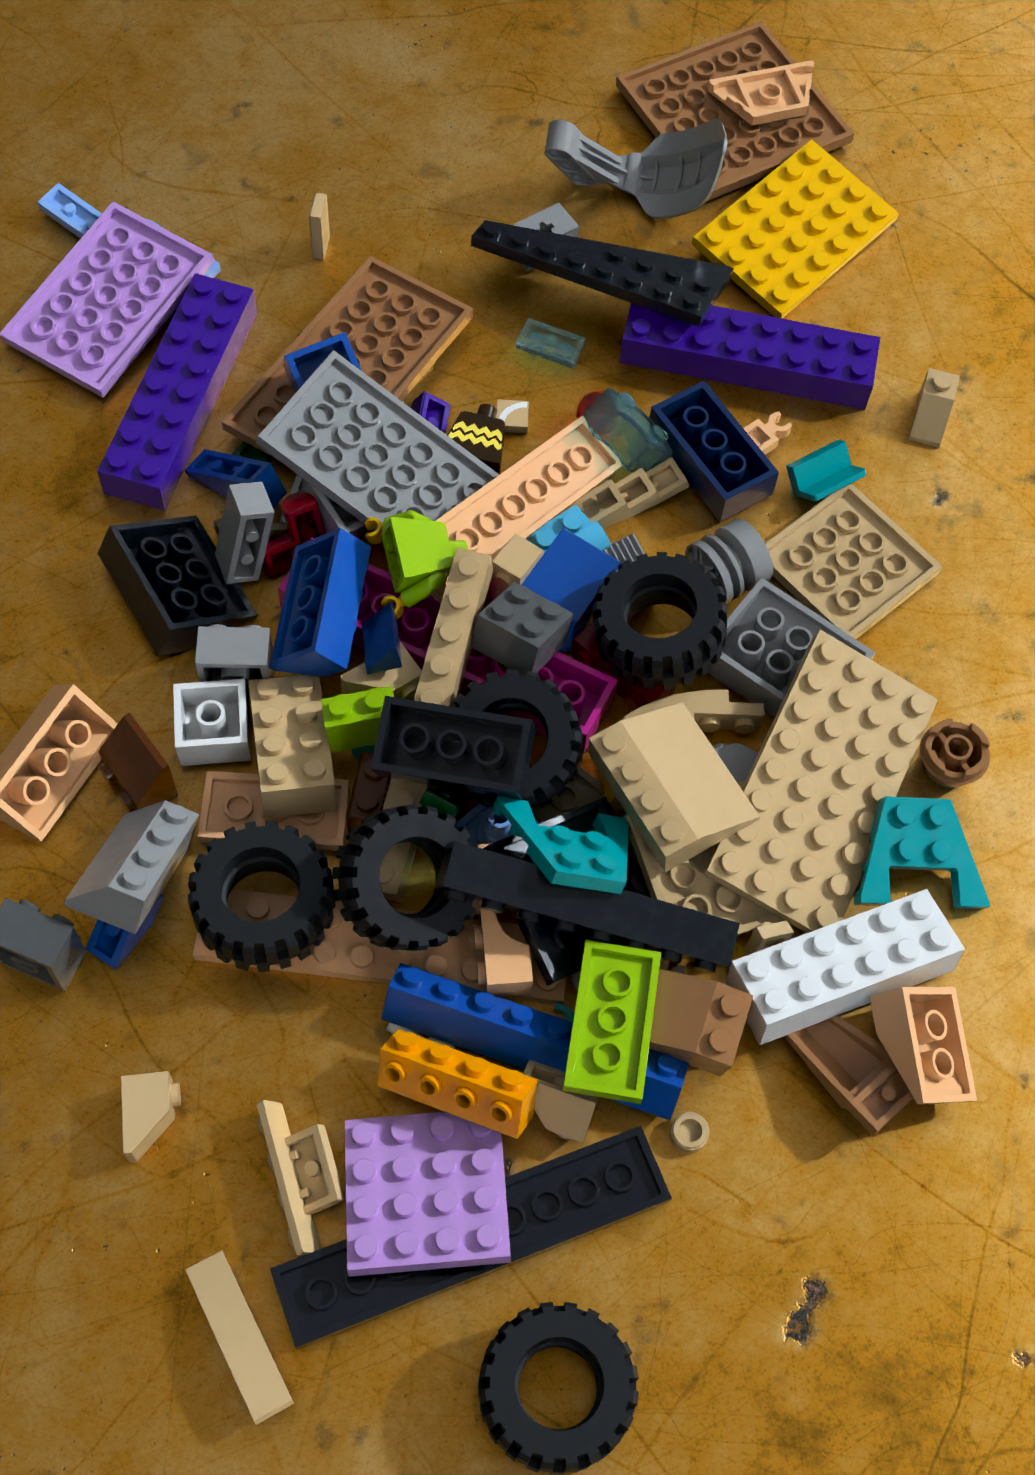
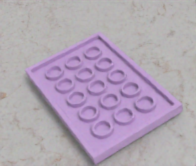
M112 202L0 332V338L4 343L104 398L178 308L194 274L205 275L215 263L213 254L125 207Z

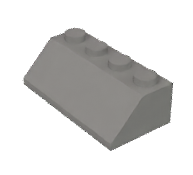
M166 800L124 814L65 899L64 906L136 934L189 849L199 814Z

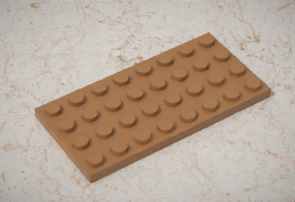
M369 256L222 420L223 430L272 456L255 442L258 435L295 394L283 366L284 355L343 332L348 337L362 372L403 401L474 317L473 308Z

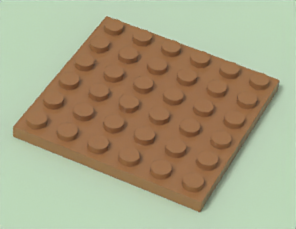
M762 21L616 77L617 88L656 138L660 134L684 131L713 119L722 121L727 135V151L716 186L708 201L765 178L811 139L826 152L851 143L854 137L853 131L813 83H811L806 115L757 125H750L708 92L707 87L710 79L796 63Z

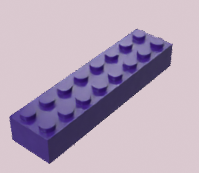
M194 274L97 470L104 494L163 511L166 510L257 315L254 289Z
M631 303L619 363L865 410L874 385L880 337L718 306L711 308L698 327Z

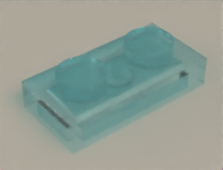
M528 318L516 340V349L574 369L585 347L586 338Z

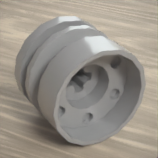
M740 518L715 530L714 535H706L686 547L685 556H687L688 562L692 563L696 560L705 566V573L710 571L716 576L718 585L723 587L726 595V604L730 603L732 599L742 596L744 590H752L761 578L768 581L773 575V562L764 540L752 525Z

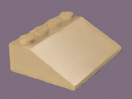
M683 702L621 720L589 737V756L664 872L671 870L760 819L759 814Z

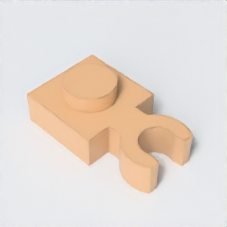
M780 412L771 414L768 423L765 425L757 419L743 428L765 455L778 447L779 439L786 438L790 434L791 423L785 426L776 425L781 417Z

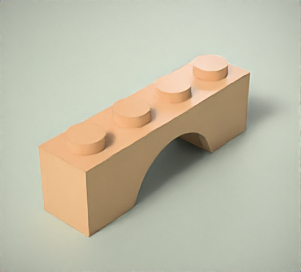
M476 844V845L478 846V848H482V849H483V848H485L486 846H488L489 844ZM474 900L472 906L477 909L475 915L479 914L480 927H474L475 950L482 949L483 962L477 963L478 985H485L486 992L498 997L532 994L533 976L529 945L509 937L500 927L496 912L481 908L482 901Z

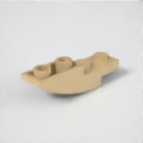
M701 690L655 700L624 716V719L683 702L703 732L734 730L740 734H748L753 731H759L764 718V703L729 702V690Z

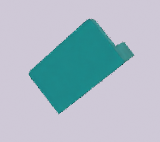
M836 440L786 465L793 494L811 501H818L867 475L865 468L851 464L846 441Z

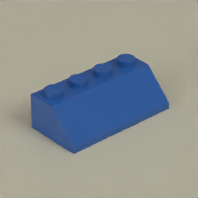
M338 528L295 547L269 665L270 669L318 677H326L347 669L351 658L350 651L353 635L357 628L356 620L359 605L363 597L362 590L365 575L369 567L368 559L371 546L345 530Z

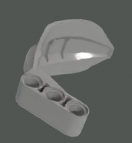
M713 119L684 131L660 134L641 153L633 152L628 155H616L584 136L574 124L564 120H553L549 123L544 154L571 182L583 186L609 184L635 196L650 218L667 219L694 212L708 201L716 186L727 151L728 141L722 121Z

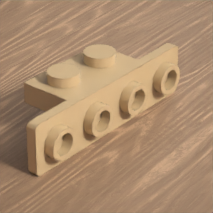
M262 1100L256 1104L259 1113L258 1125L261 1132L265 1135L269 1150L267 1155L268 1163L275 1173L279 1188L277 1193L278 1201L285 1211L289 1226L288 1239L297 1255H306L322 1249L313 1214L345 1201L325 1125L315 1124L291 1135L283 1105L279 1102Z

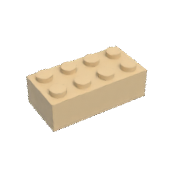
M296 675L248 680L263 819L336 811L335 781L330 746L324 725L320 677Z

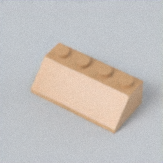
M74 684L53 685L0 755V821L41 842L101 761L98 751L118 724Z

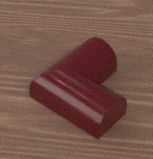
M297 492L287 496L282 501L281 507L288 533L267 542L262 567L269 578L291 569L296 546L310 541L312 537L317 538L325 534L317 501L310 493Z

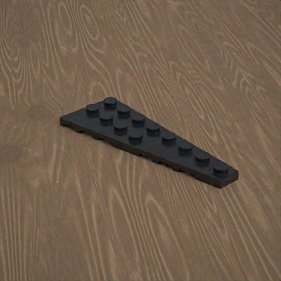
M484 220L471 235L472 247L698 327L732 279L734 270L730 266Z

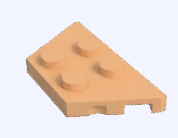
M810 60L710 79L707 89L709 93L750 125L803 116L807 114L814 61Z

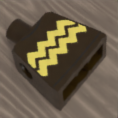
M481 404L477 414L468 411L460 412L447 436L500 475L505 422L502 419L496 418L497 409L490 404Z

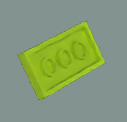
M585 940L562 1091L641 1104L661 952Z

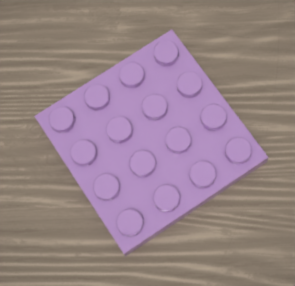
M447 1112L345 1120L347 1271L349 1277L511 1263L502 1133Z

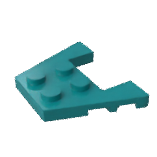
M497 796L492 807L493 811L497 816L504 814L512 824L509 830L511 834L522 837L528 844L526 853L551 884L621 894L627 881L629 823L625 818L598 813L593 823L595 831L587 833L571 831L561 825L553 827L538 825L528 801Z
M885 796L879 799L869 838L871 845L867 862L862 866L861 871H864L860 890L855 894L854 905L882 906L890 903L889 869L949 871L952 882L953 908L985 909L990 907L988 896L951 799Z

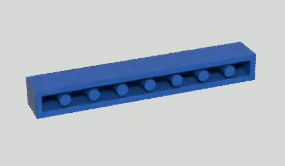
M403 963L399 964L388 986L381 1017L384 1021L524 1070L529 1060L564 1072L566 1070L573 1022ZM649 1049L641 1104L619 1100L613 1101L671 1120L689 1063Z

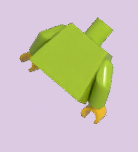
M413 510L385 517L384 522H380L375 517H370L365 521L367 530L376 529L374 532L365 535L367 540L372 544H378L383 541L394 591L401 595L398 598L388 595L381 601L382 607L389 603L396 604L394 611L397 619L403 615L404 606L412 607L428 598L446 583L456 548L468 550L465 540L449 541L444 523L432 521L430 518Z

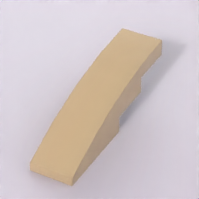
M670 457L647 472L640 468L615 484L610 479L586 493L572 506L577 505L592 523L597 520L604 529L631 518L690 486L674 459Z
M221 1250L187 1268L186 1273L255 1424L257 1425L293 1405L294 1402L223 1251Z

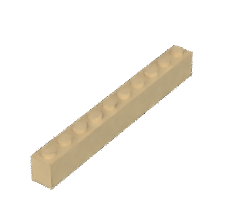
M456 548L415 693V701L456 707L453 701L460 693L472 649L470 646L477 616L483 609L493 573L491 555ZM391 778L383 810L404 805L422 807L423 805L419 801L424 791L431 785ZM410 842L399 843L393 846L385 855L381 864L379 879L381 890L386 900L402 902L417 848L416 844Z

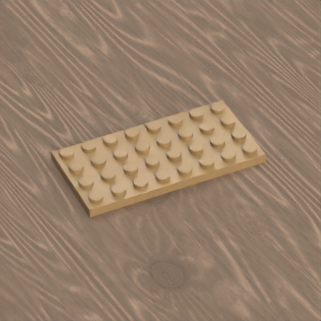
M818 630L812 637L741 788L759 814L760 819L715 844L702 873L781 919L787 920L788 923L806 933L843 920L862 876V866L867 862L871 845L869 838L879 799L885 796L896 797L938 699L824 631Z

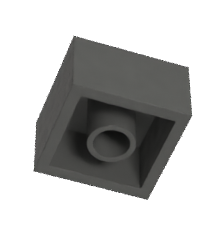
M513 582L478 614L470 647L510 669H518L521 675H526L528 671L537 673L565 645L574 613L536 594L529 588Z
M5 898L0 906V964L65 992L87 954L80 940L81 937L73 927L74 923L59 914H53L52 917L40 913V908L29 901L20 899L17 903Z

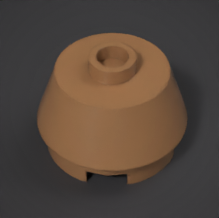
M946 719L931 727L922 737L920 755L926 775L935 784L946 788L960 787L977 781L988 769L990 762L989 741L984 732L973 723L968 726L961 722H952L953 719Z

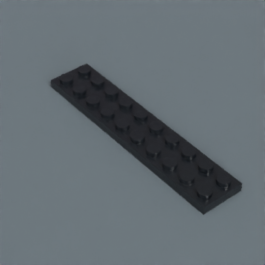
M642 1126L635 1127L505 1178L511 1263L349 1277L347 1271V1239L270 1268L296 1350L669 1203L672 1197Z

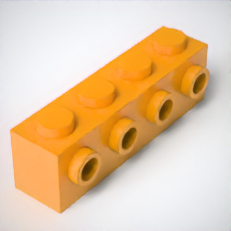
M398 1029L380 1049L378 1087L518 1139L533 1118L538 1079Z

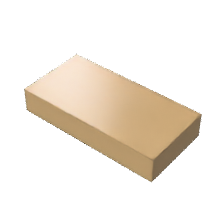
M316 193L309 212L313 259L324 260L330 239L327 194Z

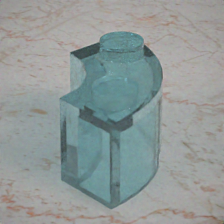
M607 388L583 413L592 436L608 446L619 458L624 469L635 472L642 468L644 472H647L664 462L673 453L667 442L668 434L662 427L655 425L636 406L635 400L626 392H621L620 394L613 389Z

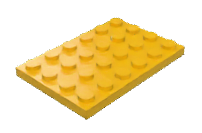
M811 139L693 236L691 244L712 263L734 268L732 280L776 318L783 319L893 224L899 213Z

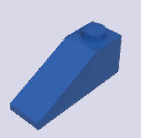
M204 449L184 470L189 477L225 498L227 497L229 485L263 482L271 505L275 509L278 502L287 494L269 462Z

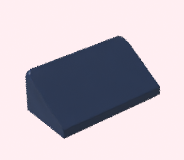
M389 603L362 623L367 674L402 667L398 622L393 604Z

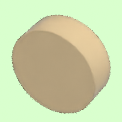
M684 1112L678 1115L670 1128L672 1144L684 1153L698 1152L705 1146L709 1138L708 1123L701 1115L694 1112Z

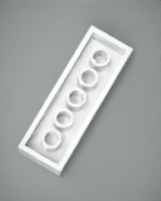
M925 889L733 960L725 983L730 987L754 995L746 1021L759 1045L871 1003L870 996L900 987H912L954 971L965 948L929 891Z

